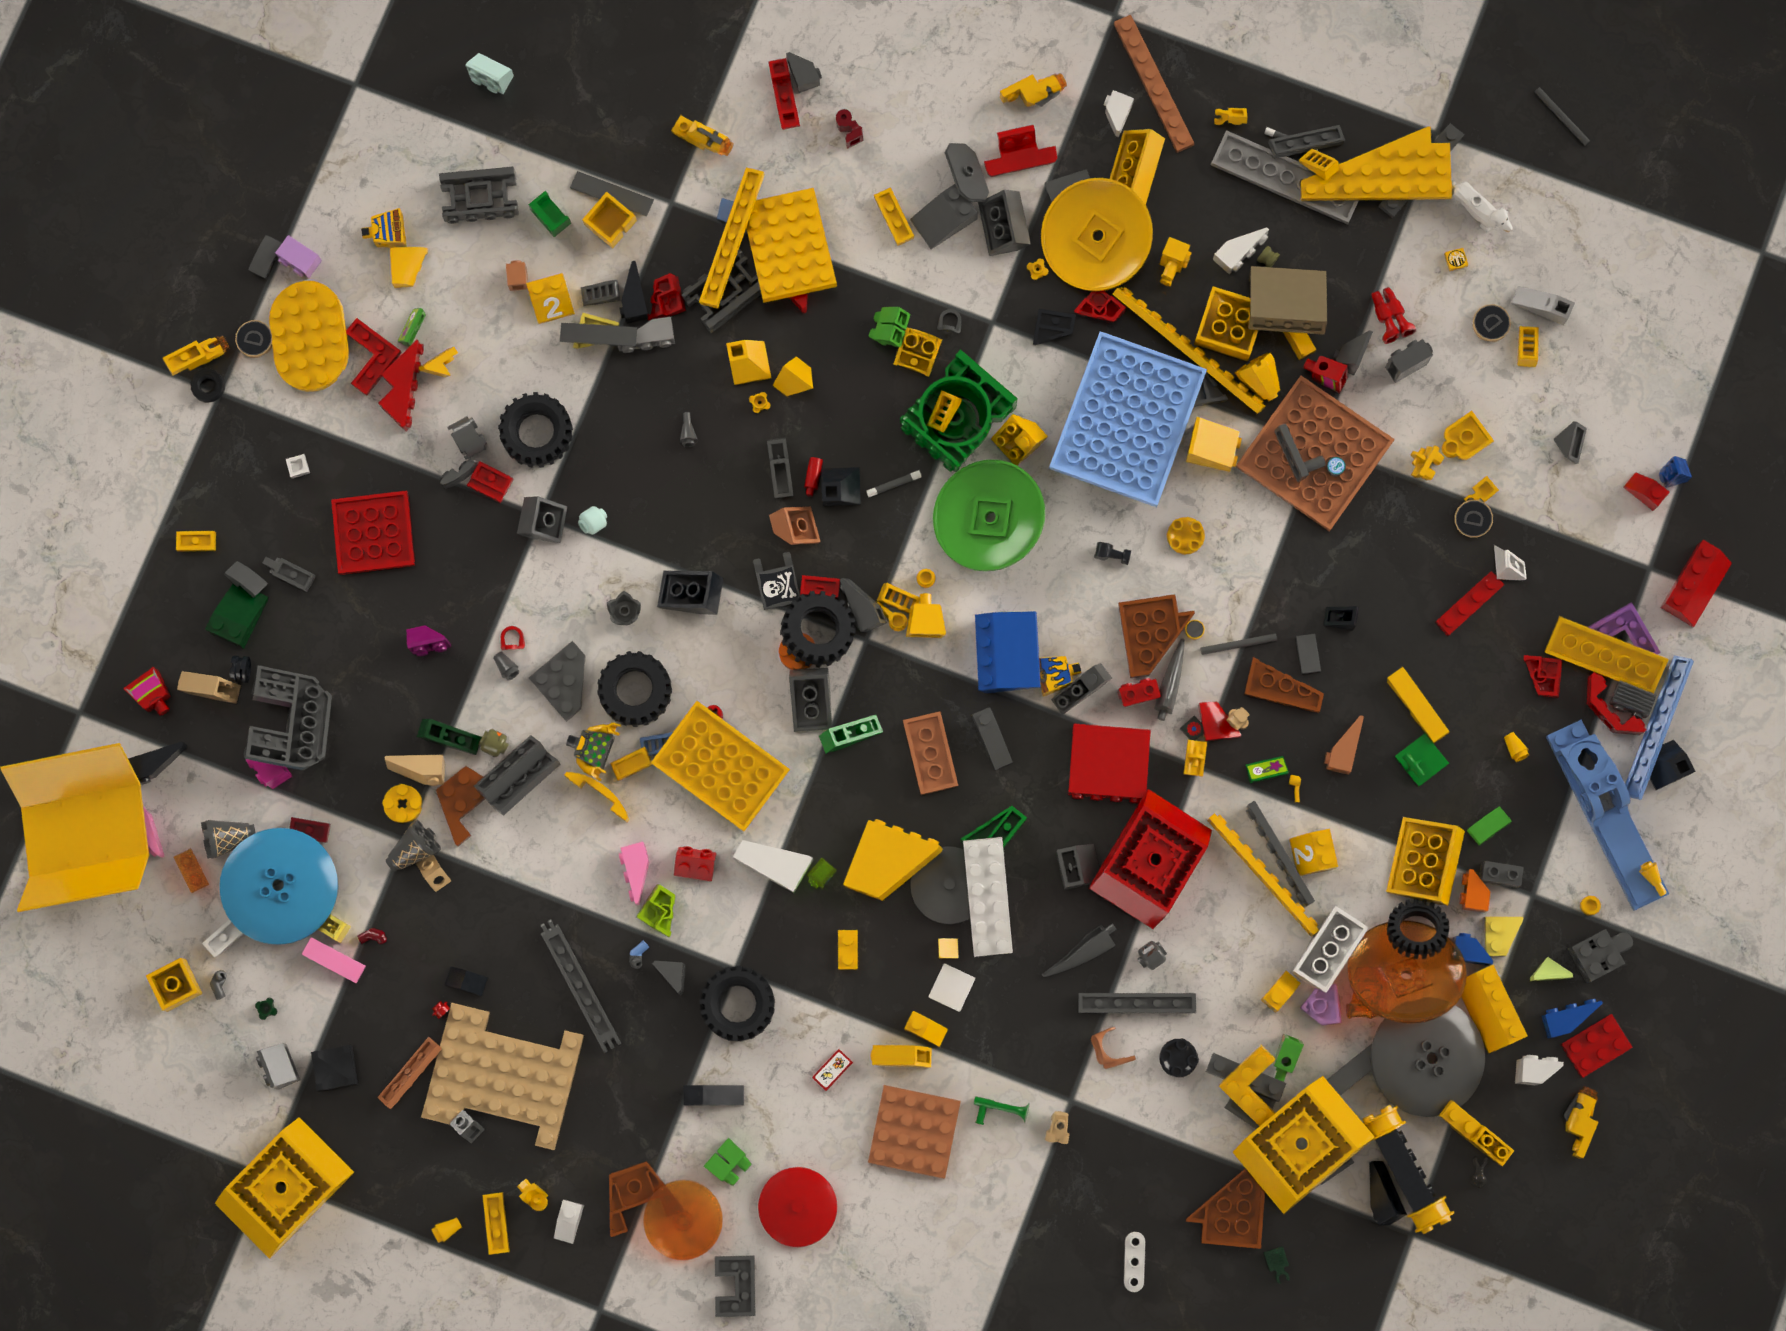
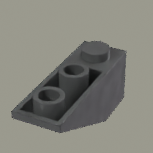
M840 579L842 584L841 590L848 599V608L854 614L856 619L855 625L860 632H870L887 623L881 606L850 579Z
M1101 663L1094 665L1051 700L1063 715L1100 689L1112 677Z

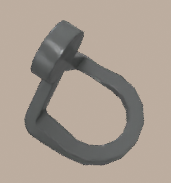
M954 309L943 311L939 317L937 329L960 333L962 325L960 313ZM947 313H953L957 316L956 329L954 326L943 325V317Z

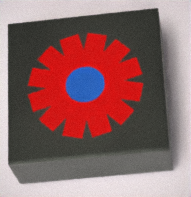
M1193 716L1180 728L1189 740L1196 741L1204 734L1202 723L1196 716Z

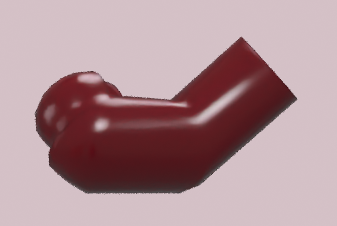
M375 928L357 935L361 944L370 939L377 941L378 944H384L387 941L385 932Z

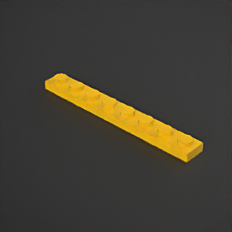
M747 167L745 169L699 300L701 305L717 309L719 307L765 175L763 171Z
M1214 813L1207 820L1304 930L1311 937L1319 931L1317 922L1312 917L1308 918L1303 913L1305 909L1298 902L1295 904L1291 899V893L1285 887L1282 889L1278 885L1279 880L1273 873L1269 874L1264 869L1266 867L1259 858L1256 860L1253 857L1251 848L1247 844L1243 845L1238 840L1240 837L1233 829L1230 831L1227 828V822L1221 815L1217 816Z

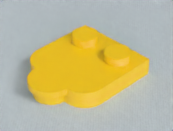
M1471 410L1446 428L1442 453L1448 458L1457 456L1461 460H1468L1492 444L1494 440Z

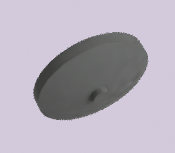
M942 847L943 850L937 857L911 877V894L917 908L928 919L940 924H959L970 919L964 849Z

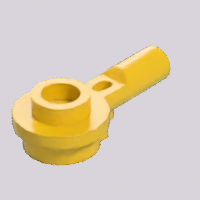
M877 602L881 606L884 616L889 619V626L892 630L899 632L907 627L908 620L904 614L891 612L882 603Z

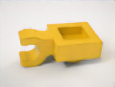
M1247 108L1215 110V115L1222 116L1219 119H1214L1216 125H1222L1225 121L1234 125L1247 124Z

